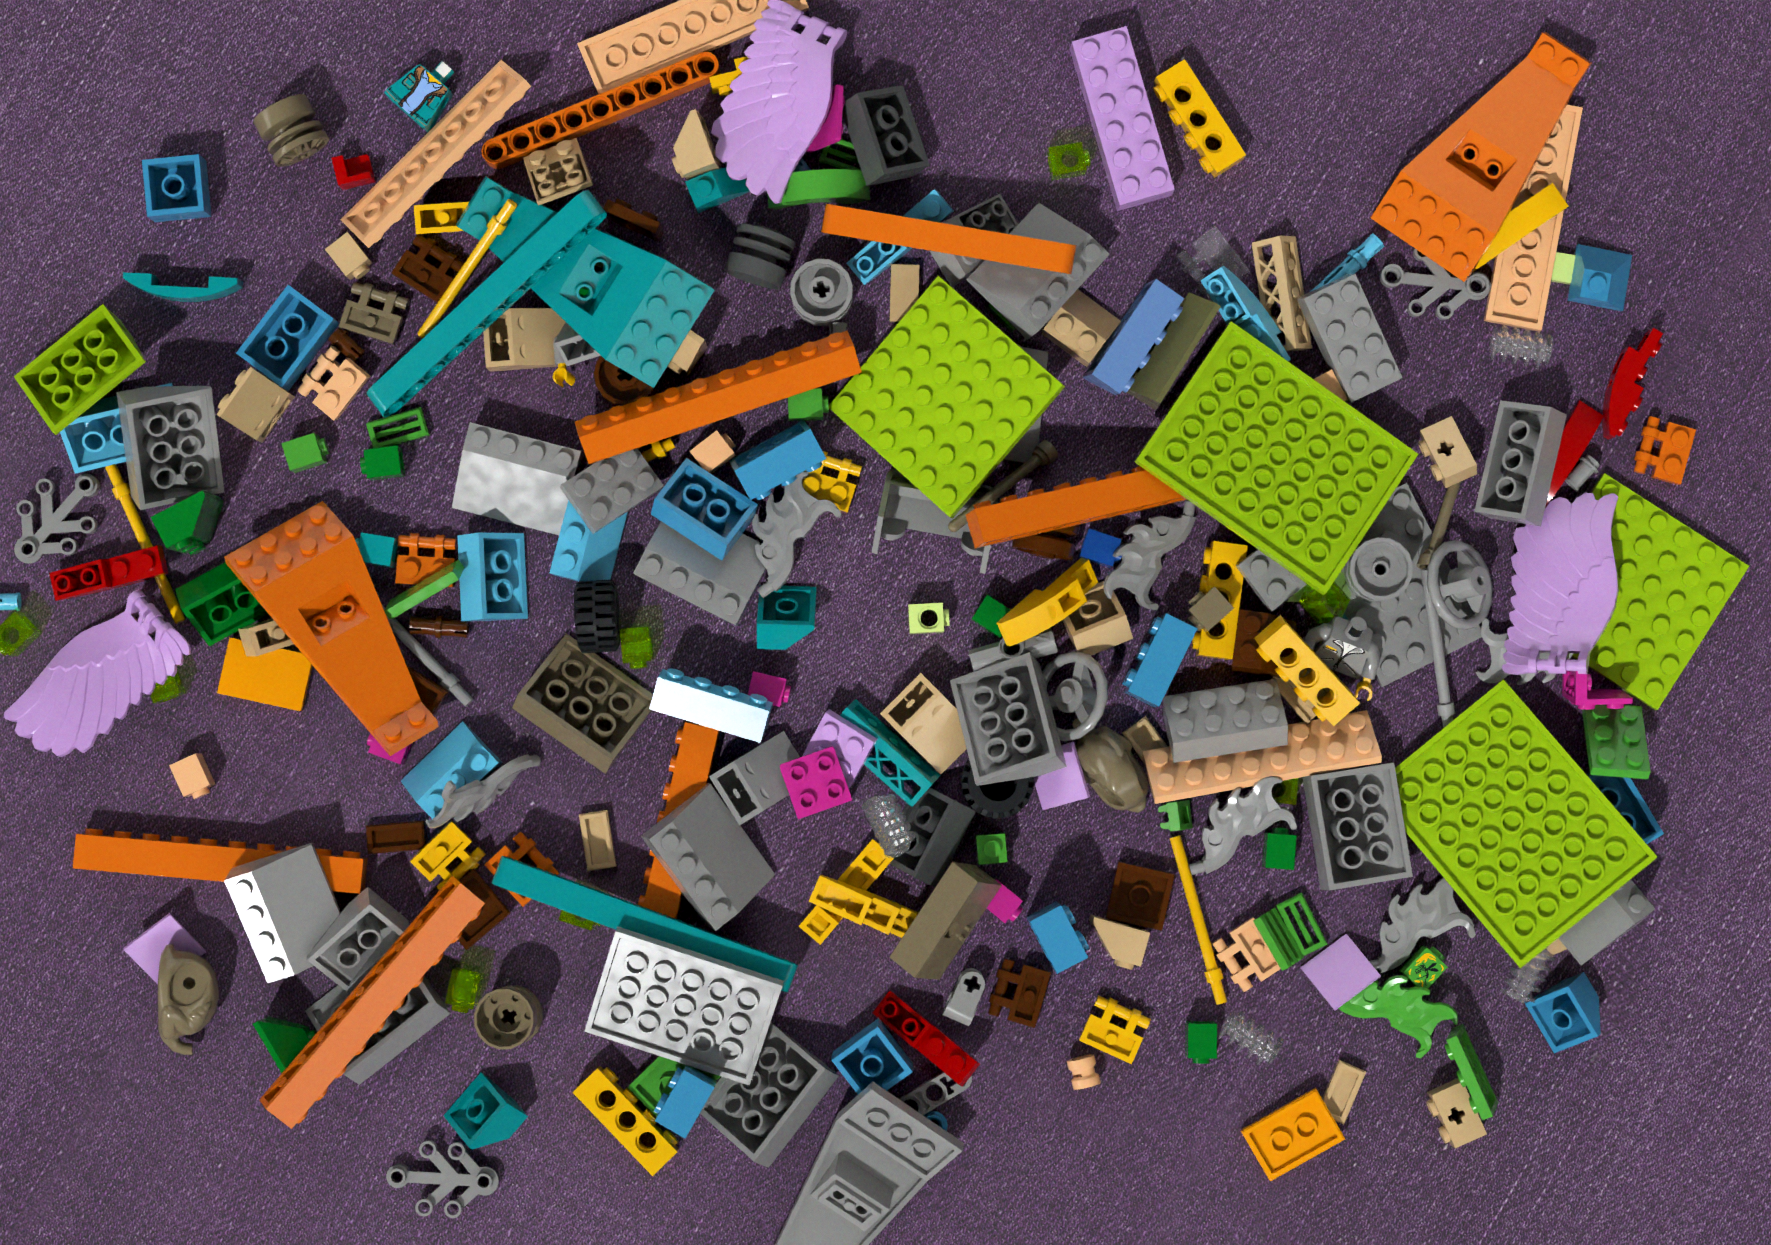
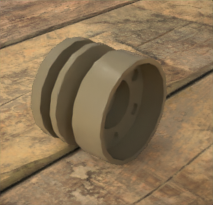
M305 94L282 99L261 111L253 120L260 137L264 141L272 140L268 144L267 150L270 154H274L272 159L277 167L289 166L311 157L325 147L330 140L327 133L321 131L323 128L321 122L311 121L316 112Z
M507 985L486 994L479 1001L474 1013V1026L479 1037L488 1046L496 1049H512L531 1040L539 1032L543 1022V1008L538 997L530 989L520 985ZM515 1011L517 1015L514 1017V1020L508 1021L506 1017L509 1015V1012Z

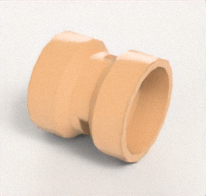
M1094 1054L1067 1060L1068 1070L1073 1074L1071 1080L1073 1090L1084 1089L1101 1083L1099 1074L1095 1072L1094 1068L1096 1065Z

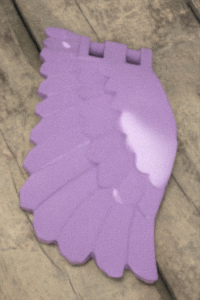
M769 0L767 5L770 8L762 11L761 15L763 18L756 20L754 23L756 31L750 36L754 44L748 46L744 52L748 60L740 63L738 68L742 74L731 82L730 88L733 90V93L726 96L720 105L724 113L714 121L711 134L719 139L715 148V157L722 163L727 162L726 171L732 180L739 181L747 178L746 186L752 194L759 196L764 191H767L773 203L778 204L782 201L793 171L819 133L828 115L833 92L834 54L843 45L847 37V30L840 27L835 29L830 26L829 22L815 16L812 18L805 16L803 11L796 9L787 2ZM799 26L804 27L801 34L794 31ZM824 37L830 38L826 45L819 42Z
M1584 493L1577 497L1572 504L1566 498L1558 497L1550 501L1545 508L1541 526L1526 524L1525 527L1516 528L1513 540L1517 553L1511 557L1512 566L1516 572V575L1511 577L1512 586L1516 592V595L1511 597V603L1515 610L1509 613L1513 626L1507 629L1509 639L1504 642L1507 652L1503 654V657L1507 663L1503 664L1502 669L1505 673L1520 675L1548 671L1549 674H1567V671H1578V674H1588L1590 653L1613 615L1619 592L1617 568L1611 541L1612 522L1618 501L1616 494L1611 493L1599 500H1595L1593 493ZM1540 653H1550L1548 659H1539ZM1569 653H1579L1578 660H1569Z
M135 590L128 596L124 612L81 632L70 640L54 656L30 687L4 712V718L17 722L15 728L17 735L28 739L32 737L34 748L38 751L47 752L52 749V752L59 757L71 753L75 748L85 753L93 747L98 734H109L116 718L123 720L126 717L130 704L138 706L142 702L143 693L151 695L156 683L164 685L168 676L175 677L177 665H183V654L187 656L191 654L189 643L169 622L163 620L164 616L153 603L146 601L147 596L141 590ZM139 612V619L137 620L136 615ZM156 631V635H155V639H154V638L152 637V635H153L154 632Z

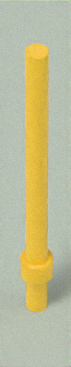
M508 199L497 216H492L487 224V231L417 332L419 337L423 339L437 325L497 235H502L508 226L506 222L517 207L513 200Z
M116 464L106 466L105 469L114 487L112 489L116 500H120L141 549L153 547L130 496L129 484L124 483ZM166 574L154 577L174 623L177 624L184 621V614Z
M1181 835L1171 837L1170 842L1207 970L1204 972L1206 981L1211 984L1216 1005L1227 1002L1221 981L1224 977L1221 967H1217Z

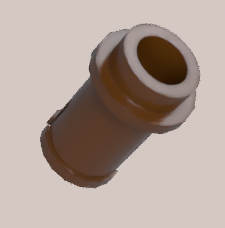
M338 328L328 339L332 343L330 346L338 348L347 358L356 363L358 361L357 358H361L365 350L347 335V330L343 331L341 328Z

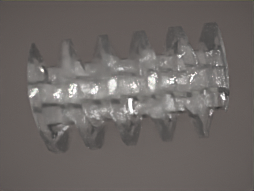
M1496 325L1490 341V360H1494L1497 353H1500L1501 362H1505L1508 355H1511L1512 363L1516 365L1519 358L1522 357L1525 367L1528 366L1532 359L1534 360L1535 368L1538 369L1542 361L1547 365L1550 360L1553 336L1552 334H1547L1542 338L1540 332H1535L1531 338L1529 330H1524L1520 335V331L1516 327L1512 328L1509 333L1507 326L1503 325L1497 331Z
M895 794L876 795L862 804V810L865 812L868 821H870L874 835L879 840L880 847L884 849V855L888 858H896L908 851L910 843L916 837L913 831H909L911 825L909 822H905L906 815L901 813L902 807L899 803H896L897 797Z
M1543 950L1521 969L1510 968L1509 972L1515 978H1505L1504 982L1510 988H1501L1499 992L1523 1004L1526 1002L1535 1003L1536 999L1530 992L1541 991L1535 982L1546 981V978L1540 972L1551 970L1545 961H1555V956L1551 952Z
M1234 1009L1223 1023L1218 1038L1221 1039L1226 1034L1229 1035L1227 1042L1229 1046L1238 1041V1052L1247 1047L1246 1057L1248 1059L1257 1054L1256 1064L1260 1065L1266 1060L1267 1066H1269L1280 1051L1284 1039L1278 1037L1273 1040V1031L1269 1030L1264 1033V1025L1258 1024L1254 1027V1018L1250 1017L1245 1020L1246 1013L1239 1011L1235 1014L1236 1009Z

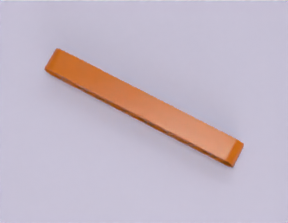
M711 52L698 53L487 140L482 146V156L490 167L501 169L523 160V157L529 156L534 151L545 150L556 146L561 141L580 137L709 84V77L720 74L718 59ZM703 62H711L714 64V69L710 73H702L699 70V66ZM682 72L688 75V79L683 84L673 82V77L677 73ZM652 83H658L662 86L661 91L656 95H650L646 92L647 87ZM625 94L635 96V101L629 106L622 105L620 100ZM603 104L609 107L608 113L602 117L594 114L595 108ZM575 115L582 117V123L578 127L568 126L570 117ZM547 126L556 128V132L551 138H544L541 135L543 129ZM520 137H527L530 140L529 145L524 149H517L515 147V143ZM494 148L503 149V155L498 160H491L489 158V153Z
M826 204L821 230L822 233L1072 274L1076 245L831 204Z

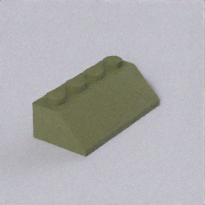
M1188 292L1180 304L1183 307L1180 315L1174 322L1171 320L1170 323H1167L1164 328L1167 334L1159 345L1152 346L1148 353L1151 354V357L1147 364L1140 371L1136 369L1132 375L1135 381L1127 391L1128 394L1154 410L1158 408L1221 306L1217 303Z

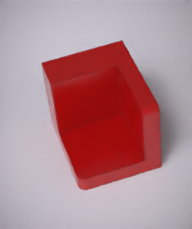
M367 154L346 159L343 155L331 158L338 186L342 190L376 182L371 160Z

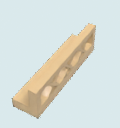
M1276 236L1253 242L1252 249L1260 303L1267 310L1278 328L1284 332L1286 345H1283L1286 352L1312 349L1309 325L1297 301V298L1304 295L1296 236ZM1271 245L1273 256L1268 263L1263 258L1262 247ZM1271 273L1276 276L1277 285L1273 291L1267 286V279ZM1275 301L1281 307V313L1277 319L1271 313V307Z

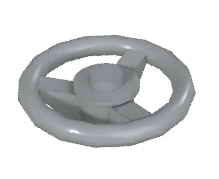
M1458 540L1444 542L1433 552L1427 567V587L1430 600L1438 615L1448 625L1462 630L1476 628L1487 617L1492 604L1493 586L1489 569L1482 556L1471 545ZM1457 551L1458 568L1450 570L1446 578V584L1439 586V568L1443 558L1448 553ZM1450 595L1456 602L1468 601L1474 615L1466 619L1457 617L1448 609L1442 597Z
M1079 651L1060 654L1049 662L1042 671L1047 689L1048 682L1059 668L1065 664L1075 662L1072 679L1062 681L1055 695L1049 696L1052 710H1061L1065 713L1075 712L1081 725L1074 729L1064 730L1057 728L1061 741L1082 738L1093 730L1103 716L1108 700V684L1102 666L1090 654ZM1088 668L1092 671L1095 678L1096 690L1093 688Z

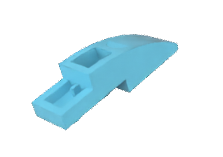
M934 189L903 217L941 223L954 210L940 193ZM871 241L846 264L861 282L866 285L912 248Z
M1222 266L1201 280L1212 301L1221 306L1218 311L1227 325L1232 321L1285 360H1291L1277 337L1281 333L1278 326L1256 296L1235 274L1225 266Z

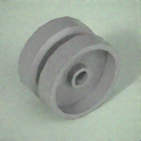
M815 259L806 262L795 272L791 280V301L795 312L807 323L814 326H829L830 323L839 322L848 314L853 302V285L850 276L840 264L830 259ZM820 289L826 290V297L820 298L817 292Z
M1377 537L1359 543L1344 566V577L1347 586L1357 597L1370 602H1382L1398 597L1408 588L1413 577V563L1409 552L1401 543L1390 538ZM1381 565L1383 568L1380 571V575L1375 572V567Z

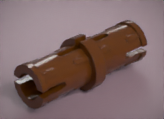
M437 615V618L411 616L409 624L411 629L409 632L410 634L435 635V638H442V636L468 638L469 621L445 619L444 616Z

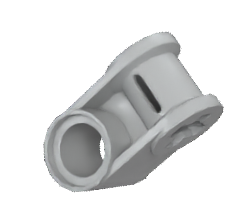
M967 968L961 972L945 1004L943 1016L966 1026L971 1024L985 988V980L979 970ZM973 976H976V981L979 985H973L971 989H968L965 979H971Z

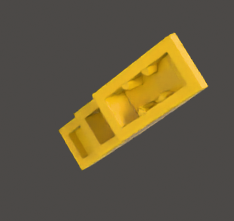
M824 875L819 876L809 899V902L859 925L863 923L887 935L891 933L900 938L904 936L919 913L884 897Z

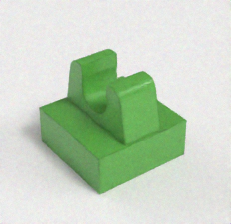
M1189 800L1169 802L1158 808V812H1167L1169 818L1168 822L1160 823L1162 829L1180 831L1193 828Z

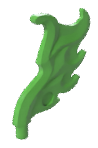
M1402 975L1390 977L1382 987L1378 986L1379 982L1377 980L1338 1008L1353 1017L1387 1018L1391 1023V1027L1416 1038L1420 1042L1421 1046L1416 1051L1417 1058H1422L1430 1050L1432 1045L1431 1034L1440 1021L1450 1019L1455 1025H1458V1014L1452 1006L1442 1002L1433 1003L1423 999V995H1430V990L1427 988L1401 987L1400 984L1407 983L1408 977Z

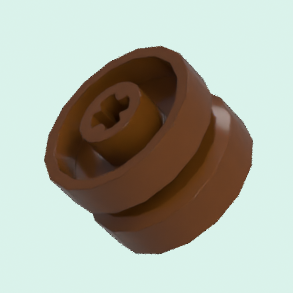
M602 356L596 361L594 370L596 387L604 399L613 406H623L635 402L639 398L656 394L660 379L654 388L634 376L628 381L622 379L623 375L627 372L608 362Z
M1080 525L1014 539L1011 548L1047 559L1073 560L1076 545L1072 541L1059 537H1074L1078 535Z

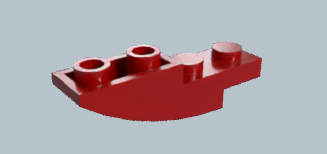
M1655 328L1645 333L1636 350L1630 346L1623 349L1613 367L1603 404V437L1607 440L1614 438L1616 435L1619 437L1622 435L1629 423L1625 419L1630 411L1635 412L1643 400L1640 394L1644 388L1634 382L1635 380L1639 382L1648 369V367L1644 366L1650 356L1654 358L1662 346L1659 340L1663 333Z
M156 545L116 557L99 559L49 573L55 601L147 581L149 578L168 574L169 572L162 545Z
M892 991L887 993L872 1012L896 1034L962 1087L980 1065L961 1046Z

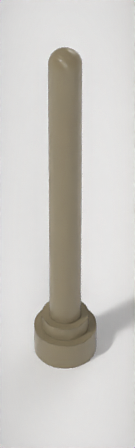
M1047 440L1039 443L1034 448L1035 451L1030 459L948 524L949 530L957 532L967 524L965 515L974 509L973 505L983 501H990L992 504L1039 465H1050L1058 458V452L1055 447Z
M1466 443L1471 452V446L1468 443ZM1461 482L1448 487L1429 547L1419 556L1417 562L1419 569L1428 567L1433 552L1442 544Z

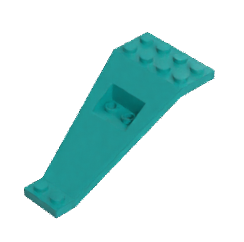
M485 176L456 223V226L480 240L487 231V224L492 216H497L508 199L513 200L517 207L506 222L508 226L502 235H497L489 247L498 258L505 262L554 217L558 211L544 205L538 206L537 202L512 192ZM597 228L531 287L545 303L605 360L653 388L715 291L713 287L665 258ZM598 262H602L604 265L601 271L594 270V266ZM588 287L586 295H579L580 288Z

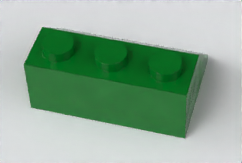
M202 490L150 518L167 549L184 554L189 553L191 556L203 551L206 548L204 544L212 540L224 502L221 497Z
M226 562L175 589L181 610L209 647L236 633L239 628L246 627L269 615L227 566Z

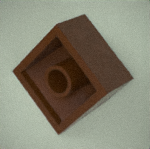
M1239 610L1232 661L1233 672L1281 678L1274 670L1278 666L1272 659L1267 663L1256 651L1259 645L1254 639L1278 616L1263 612ZM1285 619L1296 630L1297 622ZM1293 648L1284 649L1280 657L1289 656Z

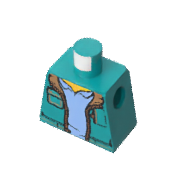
M443 61L431 73L421 64H418L386 89L384 93L388 99L428 133L434 127L453 96L444 84L454 74V71Z

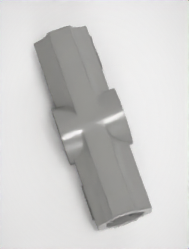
M1050 627L1038 635L1013 646H1007L1002 638L999 642L971 649L968 652L975 672L1029 652L1036 659L1057 653L1058 650ZM1016 647L1020 649L1015 655L1006 654L1011 648Z

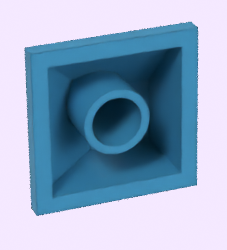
M1578 244L1576 246V256L1567 301L1623 311L1632 255Z
M1584 972L1562 980L1525 1003L1554 1053L1598 1037L1601 1034L1599 996Z

